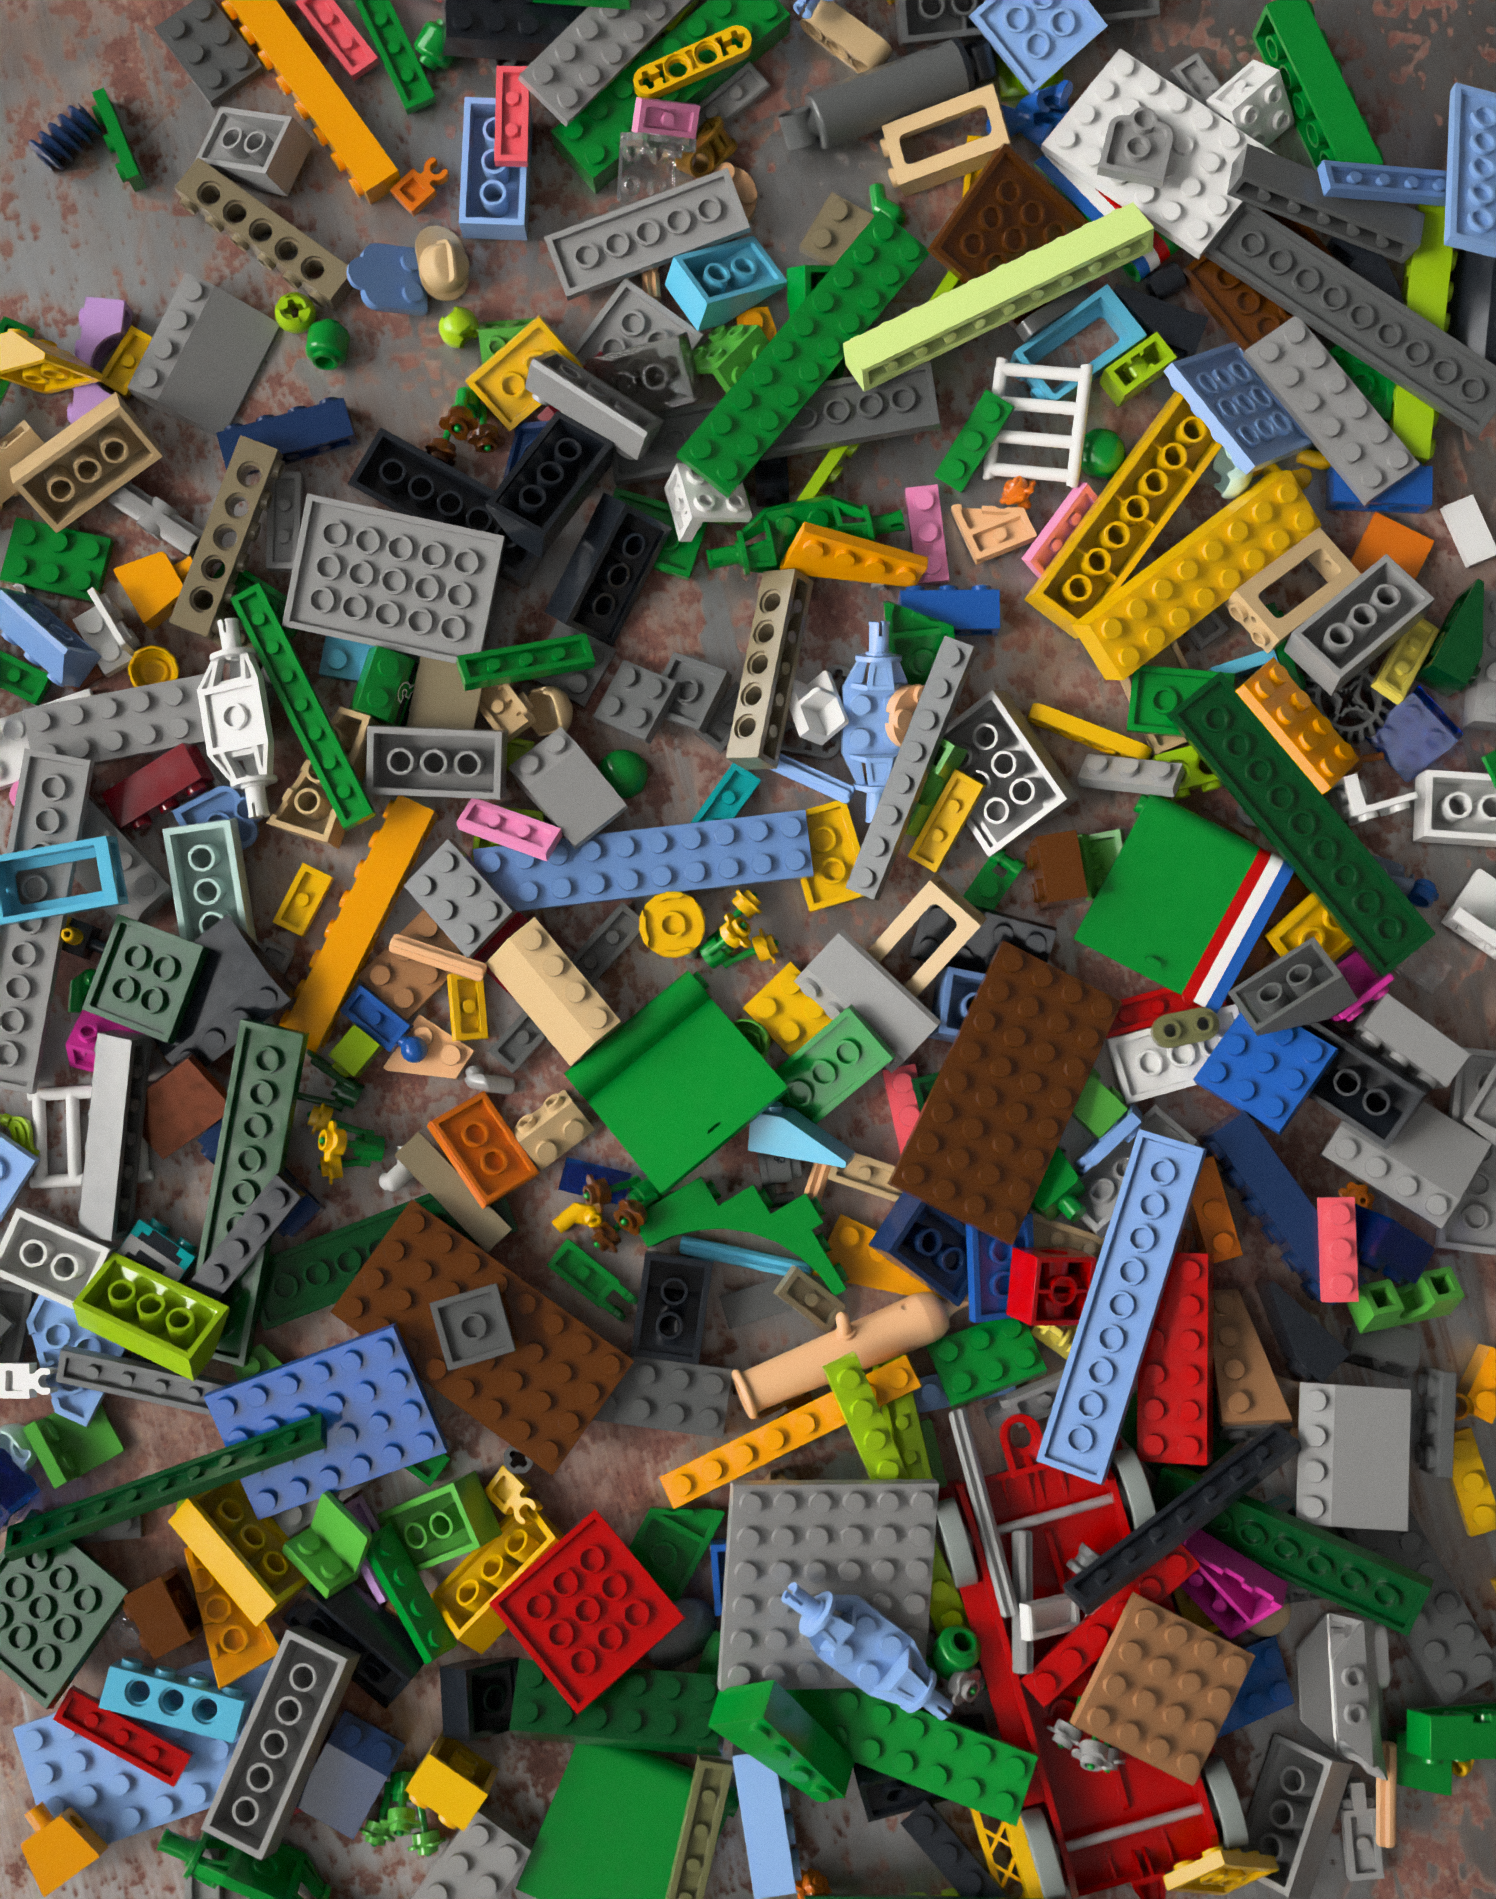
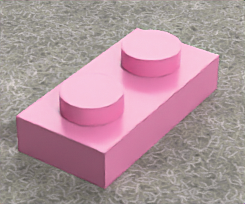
M636 97L632 131L638 134L695 140L700 106L694 103Z

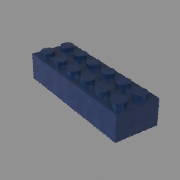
M1241 1111L1229 1114L1200 1135L1204 1142L1201 1144V1148L1207 1150L1206 1156H1214L1215 1160L1220 1164L1223 1169L1220 1174L1226 1184L1231 1189L1236 1187L1242 1195L1243 1199L1240 1200V1203L1251 1217L1257 1216L1263 1225L1260 1231L1271 1245L1276 1243L1283 1253L1280 1259L1291 1273L1296 1271L1303 1282L1300 1284V1287L1304 1294L1311 1301L1316 1299L1319 1303L1335 1305L1338 1302H1321L1317 1210L1247 1112ZM1358 1269L1359 1288L1364 1283H1366L1367 1280Z

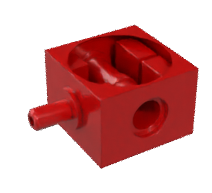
M1013 1247L1006 1315L1030 1326L1078 1325L1095 1272L1097 1257L1072 1247Z

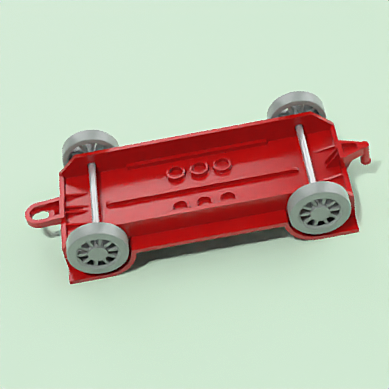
M1016 1413L1008 1416L1002 1422L999 1429V1438L1008 1469L986 1475L984 1479L1011 1581V1534L1015 1530H1028L1033 1535V1600L1065 1593L1063 1585L1077 1575L1066 1566V1563L1069 1559L1077 1556L1079 1553L1078 1547L1082 1542L1098 1554L1103 1555L1156 1514L1146 1475L1135 1450L1131 1447L1123 1449L1120 1437L1105 1484L1100 1485L1036 1461L1043 1436L1040 1426L1029 1415ZM1018 1422L1023 1423L1031 1435L1030 1443L1024 1448H1017L1011 1442V1427ZM959 1478L947 1481L946 1487L939 1488L936 1523L953 1581L962 1596L970 1628L979 1637L982 1645L979 1660L1001 1739L1039 1754L1020 1818L1028 1840L1034 1867L1039 1877L1043 1898L1059 1899L1066 1897V1887L1071 1898L1074 1899L1130 1883L1140 1899H1165L1166 1885L1163 1876L1166 1875L1165 1872L1175 1870L1174 1865L1186 1860H1194L1195 1862L1203 1858L1202 1853L1205 1850L1219 1847L1220 1842L1228 1850L1248 1844L1247 1824L1236 1787L1224 1759L1220 1755L1213 1756V1753H1215L1214 1745L1194 1786L1122 1751V1759H1126V1763L1118 1764V1770H1111L1109 1773H1106L1103 1769L1095 1772L1082 1768L1080 1765L1081 1761L1071 1755L1072 1749H1079L1078 1746L1073 1745L1071 1750L1065 1747L1062 1749L1058 1748V1743L1052 1740L1055 1733L1046 1727L1049 1725L1054 1728L1058 1718L1068 1723L1076 1708L1078 1696L1083 1695L1098 1662L1095 1661L1045 1707L1020 1681L1022 1674H1016L1012 1670V1617L1003 1618L1000 1614L966 1481L961 1482ZM1169 1594L1158 1605L1175 1613ZM1079 1608L1081 1622L1085 1618V1613ZM1069 1632L1033 1640L1034 1664ZM1080 1730L1083 1732L1079 1743L1083 1740H1092V1735Z

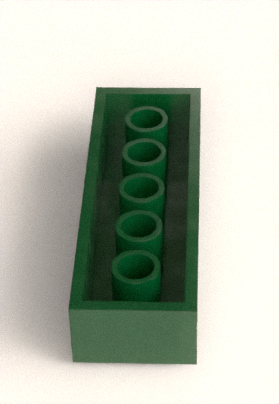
M520 1659L509 1730L517 1739L722 1757L724 1737L708 1727L719 1693L717 1686L718 1675L630 1668L580 1714H576L534 1660Z

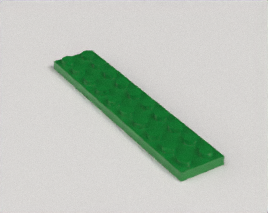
M879 210L681 447L676 457L726 498H729L845 358L843 343L849 341L854 336L867 332L929 257L928 248Z
M716 1628L713 1631L712 1636L705 1645L697 1670L698 1674L718 1675L720 1629ZM860 1688L785 1690L856 1763L1017 1826L1039 1754L946 1718L941 1721L932 1713L922 1708L913 1713H907L900 1708V1705L870 1696Z

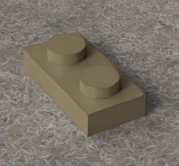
M794 1265L790 1267L773 1291L776 1296L825 1333H828L836 1322L837 1313L844 1311L847 1306Z

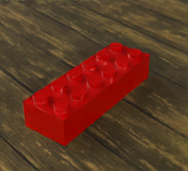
M1175 1253L1138 1374L1137 1456L1140 1461L1208 1465L1213 1461L1214 1253Z

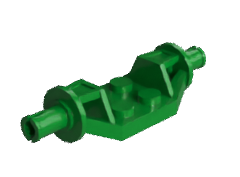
M832 495L766 507L742 530H736L737 541H735L734 545L710 550L706 549L709 569L712 571L713 569L739 564L743 568L745 576H750V572L763 573V571L780 570V562L804 521L875 542L877 535L905 531V525L902 523L904 522L903 514L900 509L872 516L869 513L867 504H861L860 506ZM841 516L858 517L862 521L842 523ZM762 532L765 533L766 540L745 546L746 541Z
M166 1828L156 1848V1851H161L184 1861V1866L186 1867L182 1878L187 1880L189 1876H192L213 1889L220 1885L249 1899H304L298 1894L302 1882L315 1899H330L329 1895L332 1886L328 1883L324 1885L308 1855L284 1843L280 1844L276 1853L261 1861L205 1831L201 1833L199 1839L196 1838L193 1841ZM227 1848L221 1861L202 1857L205 1849Z

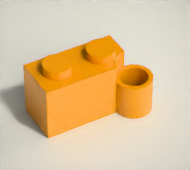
M1478 1344L1456 1389V1398L1459 1401V1408L1455 1412L1456 1421L1463 1420L1470 1415L1480 1421L1493 1423L1496 1417L1495 1348Z

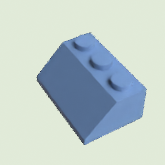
M0 587L1 636L15 646L19 645L25 651L24 657L31 663L42 666L48 671L47 677L60 687L65 685L80 687L102 656L34 595Z

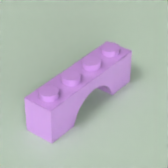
M85 297L84 308H81L79 311V325L82 330L81 338L77 339L75 343V356L98 372H100L101 365L106 356L118 347L132 324L133 311L125 300ZM99 382L72 388L74 395L73 403L70 402L67 408L68 421L70 424L74 423L112 394L104 391Z

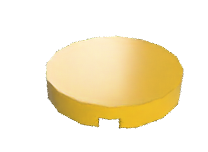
M666 891L655 895L645 904L639 918V931L643 942L653 952L663 957L678 958L690 954L700 944L705 934L706 918L702 907L692 896L683 892Z

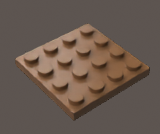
M1132 1592L1073 1713L1070 1723L1074 1727L1194 1786L1253 1663L1255 1655Z

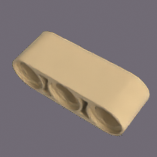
M820 0L812 17L809 19L802 18L799 22L802 30L810 38L858 74L885 64L893 53L891 46L886 40L834 1Z

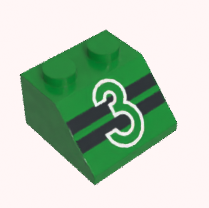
M378 645L369 648L349 709L370 715L376 721L385 725L407 726L419 663L405 655Z

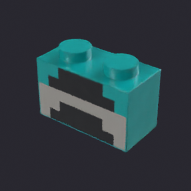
M152 1217L151 1220L148 1218L139 1219L116 1252L181 1284L185 1283L196 1267L199 1255L195 1251L198 1247L195 1243L183 1236L177 1239L168 1233L170 1227L155 1217Z

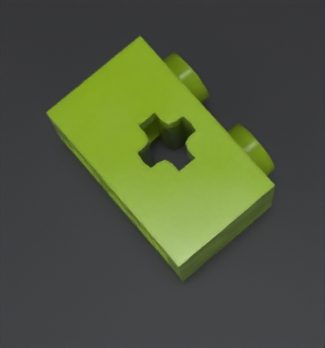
M1155 332L1107 367L1101 376L1099 384L1119 408L1165 375L1163 371L1172 362H1175L1177 357L1159 333Z

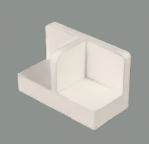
M824 670L809 684L794 680L789 709L799 737L822 746L849 723L833 677L830 672Z

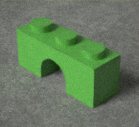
M943 737L907 828L906 835L919 836L953 771L960 767L968 750L946 737Z
M1451 1266L1420 1272L1412 1282L1398 1288L1394 1287L1391 1279L1363 1284L1358 1288L1359 1302H1347L1346 1305L1359 1333L1363 1334L1450 1315L1465 1295Z

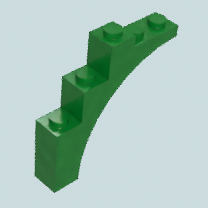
M700 1176L646 1209L648 1219L644 1225H641L640 1235L648 1248H652L675 1236L699 1230L730 1229L749 1232L775 1241L801 1257L820 1275L834 1296L848 1289L845 1282L850 1279L840 1262L833 1264L827 1253L832 1249L822 1232L816 1235L813 1231L824 1224L821 1216L826 1214L816 1196L810 1199L808 1194L805 1193L772 1213L769 1208L774 1204L765 1188L758 1190L756 1185H752L719 1204L717 1199L722 1197L714 1181L711 1179L707 1182L704 1177Z

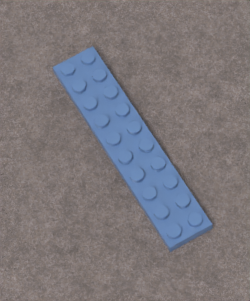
M806 810L595 834L578 849H575L566 838H562L548 861L505 846L473 849L474 863L518 912L651 897L666 891L685 893L814 876Z
M1141 1129L1138 1130L1036 1461L1094 1483L1105 1484L1207 1153L1206 1149Z

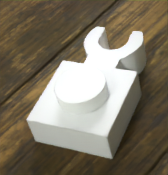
M37 1362L0 1363V1398L29 1399L37 1397V1392L43 1395L57 1392L58 1387H50L46 1383L47 1375L57 1373V1368L46 1367L37 1370Z

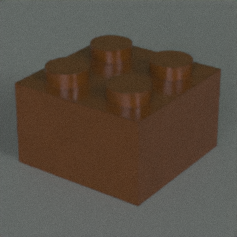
M1071 830L1036 836L1028 845V851H1024L1026 868L1028 871L1032 870L1034 876V883L1030 884L1033 903L1039 904L1040 911L1080 904L1088 897L1077 831Z
M177 1566L141 1584L123 1596L125 1601L123 1604L124 1612L130 1622L136 1623L141 1633L139 1635L141 1647L145 1653L151 1654L153 1660L191 1641L203 1631L199 1610Z

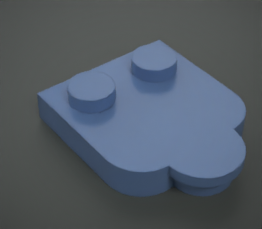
M372 243L361 252L359 257L354 258L348 264L347 279L352 287L360 290L364 304L370 309L424 316L428 312L427 291L423 287L419 276L415 248Z
M220 785L172 810L180 826L237 818L242 850L251 846L259 836L258 822L261 819L248 818L249 813L245 792L240 793L238 789H232L230 785Z
M1134 1103L1127 1108L1128 1110L1101 1138L1094 1139L1077 1158L1074 1164L1079 1168L1078 1173L1080 1175H1083L1092 1166L1098 1164L1123 1139L1129 1143L1137 1136L1138 1130H1142V1111Z

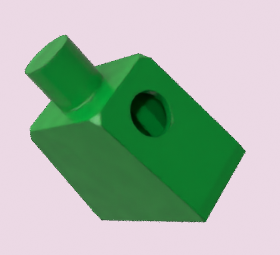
M1057 1146L1030 1207L1048 1221L1054 1220L1063 1213L1071 1222H1076L1086 1212V1207L1078 1200L1086 1190L1059 1146Z
M1407 1724L1388 1727L1387 1741L1394 1742L1397 1745V1784L1452 1796V1760H1443V1764L1438 1765L1423 1763L1420 1756L1407 1752Z

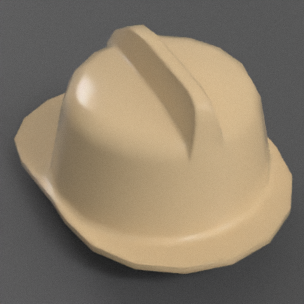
M435 225L424 228L419 232L415 240V252L421 283L428 294L438 300H456L464 294L469 279L470 264L463 244L457 235L446 227Z

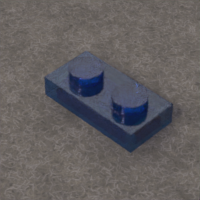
M566 1157L558 1190L583 1196V1187L587 1185L586 1175L592 1174L594 1180L603 1177L609 1185L629 1180L632 1177V1173ZM628 1188L611 1193V1203L619 1205L618 1203L621 1199H626Z

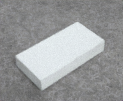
M1473 494L1445 505L1440 509L1466 568L1496 557L1495 542Z
M1065 1593L1019 1604L1022 1640L1033 1641L1069 1632L1080 1623L1079 1607Z

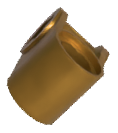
M720 116L707 119L699 126L695 140L687 139L677 148L674 155V163L679 171L696 178L704 177L711 174L713 170L737 150L738 143L734 138H730L723 127L724 121ZM696 156V162L692 166L693 158Z

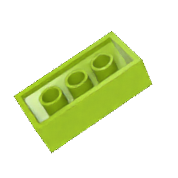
M116 1252L110 1255L72 1303L79 1326L192 1381L196 1380L213 1357L230 1311L229 1306Z

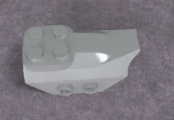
M1325 1612L1296 1648L1300 1720L1334 1754L1356 1761L1367 1774L1387 1781L1388 1776L1383 1755L1380 1727L1383 1709V1689L1387 1688L1389 1681L1393 1677V1669L1389 1662L1388 1645L1391 1639L1390 1630L1388 1627L1358 1613Z

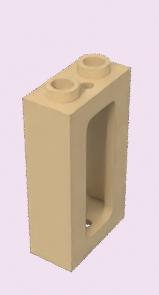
M993 83L881 126L885 138L880 139V145L885 158L890 157L893 168L888 169L889 177L893 188L899 187L904 197L984 168L993 153L1003 143H1006L1014 151L999 96ZM985 108L987 110L992 127L989 135L913 164L906 163L901 147L902 139Z
M1319 527L1237 588L1224 605L1229 609L1230 615L1250 633L1254 643L1262 647L1269 654L1286 641L1296 628L1357 579L1361 573ZM1305 559H1308L1328 583L1285 616L1276 618L1260 601L1259 594Z
M938 874L922 888L867 951L880 963L930 905L937 904L957 923L956 929L904 985L914 997H917L988 919Z

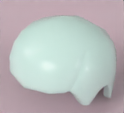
M1223 446L1220 448L1213 463V470L1221 476V481L1214 484V487L1221 493L1222 498L1233 499L1247 490L1251 483L1253 472L1246 475L1234 465L1232 457Z
M20 1423L0 1426V1464L11 1475L29 1472L37 1459V1455L23 1430L25 1426Z

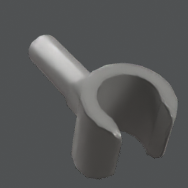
M14 584L12 586L17 590L23 591V593L34 595L46 607L57 610L59 608L60 602L35 595L30 589L21 584Z

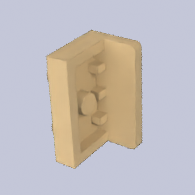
M517 682L483 688L479 708L494 730H508V743L537 722V719L531 713V710L535 708L533 703L524 692L518 695L512 687Z
M562 1090L560 1093L549 1096L543 1103V1106L535 1112L523 1116L512 1129V1132L519 1144L542 1171L595 1129L573 1102L566 1090Z

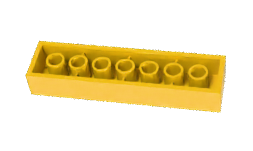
M1175 391L1024 598L1026 602L1074 639L1079 637L1071 625L1121 587L1222 447L1221 444L1213 439L1211 430L1202 419L1193 414L1190 404L1181 393Z
M1291 471L1270 472L1071 626L1105 680H1124L1229 599L1237 588L1321 527L1322 524Z

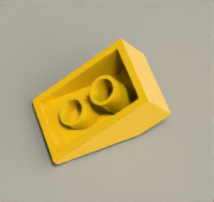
M12 328L8 329V332L0 334L1 379L45 395L102 381L103 374L70 352L57 348L55 342L28 337L26 331Z

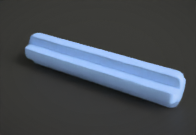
M782 753L779 756L777 769H769L844 804H848L854 796L855 787Z

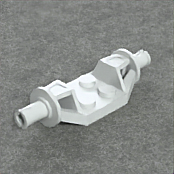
M225 618V622L223 620L217 621L222 650L210 654V664L197 689L207 755L230 781L232 789L245 790L249 813L248 818L261 819L263 816H271L265 787L278 781L277 776L273 775L274 738L264 677L255 659L257 656L255 649L242 647L238 624L239 619ZM230 663V680L221 681L224 664ZM234 761H243L247 773L246 777L242 778Z

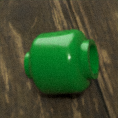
M438 18L436 22L427 21L414 43L415 50L421 55L418 61L434 72L437 67L449 69L457 56L443 55L442 20Z
M324 319L315 322L308 329L305 354L315 367L326 371L334 370L342 366L347 360L350 334L344 326L334 319Z
M958 1624L949 1626L941 1632L932 1647L934 1665L941 1673L948 1677H952L954 1672H971L981 1656L982 1645L979 1637L970 1628Z

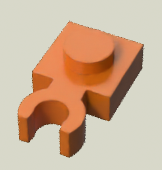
M431 157L425 162L424 171L421 174L412 168L390 189L391 195L413 217L437 196L433 186L443 185L449 179V173L446 168L439 174L432 173V170L438 165L435 157Z

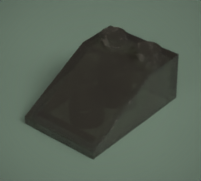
M687 332L585 359L586 368L589 373L652 413L693 403L704 397Z

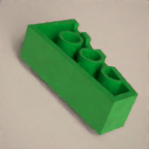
M775 1680L728 1687L725 1691L719 1690L708 1727L800 1789L813 1800L828 1802L829 1800L845 1798L855 1760Z
M1496 1702L1407 1709V1752L1420 1756L1423 1763L1435 1765L1443 1764V1760L1469 1762L1471 1759H1496Z

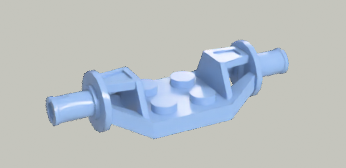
M869 621V651L855 655L856 663L842 685V704L849 723L841 729V754L855 781L853 784L855 790L866 793L865 822L868 823L872 821L900 750V747L896 746L889 739L886 732L885 723L889 724L890 715L889 712H886L887 704L896 690L908 684L900 664L902 655L892 654L889 651L890 621H880V632L879 622ZM867 662H870L867 682H863ZM862 762L866 765L867 780L864 779Z
M795 1582L788 1586L793 1591L792 1594L787 1590L784 1591L781 1600L784 1604L789 1605L802 1615L799 1624L800 1633L808 1637L817 1657L865 1693L900 1705V1708L907 1713H913L924 1707L941 1721L947 1718V1715L942 1712V1708L949 1714L951 1713L953 1702L934 1689L937 1680L936 1672L926 1666L910 1634L859 1595H834L829 1591H824L814 1598ZM834 1610L843 1612L840 1617L833 1614Z

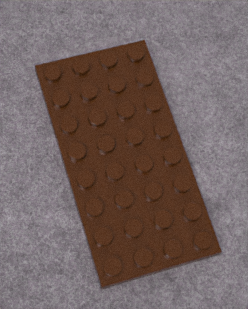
M1004 940L1000 942L887 1184L1008 1246L1013 1245L1122 1002Z
M414 1199L409 1202L330 1311L361 1335L396 1323L420 1379L552 1476L635 1361ZM498 1283L517 1350L448 1371L429 1303Z

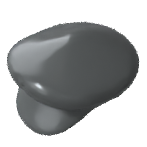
M687 1597L673 1602L686 1619L647 1653L653 1665L661 1669H671L691 1660L704 1650L713 1631L716 1630L714 1612L704 1600Z

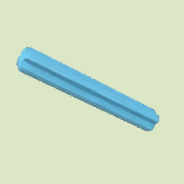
M682 1236L679 1252L681 1254L785 1276L790 1267L794 1265L810 1276L811 1267L805 1261L690 1236Z

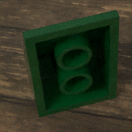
M1477 579L1458 594L1414 679L1447 698L1456 691L1461 692L1467 684L1472 685L1481 670V667L1477 665L1483 655L1484 581Z

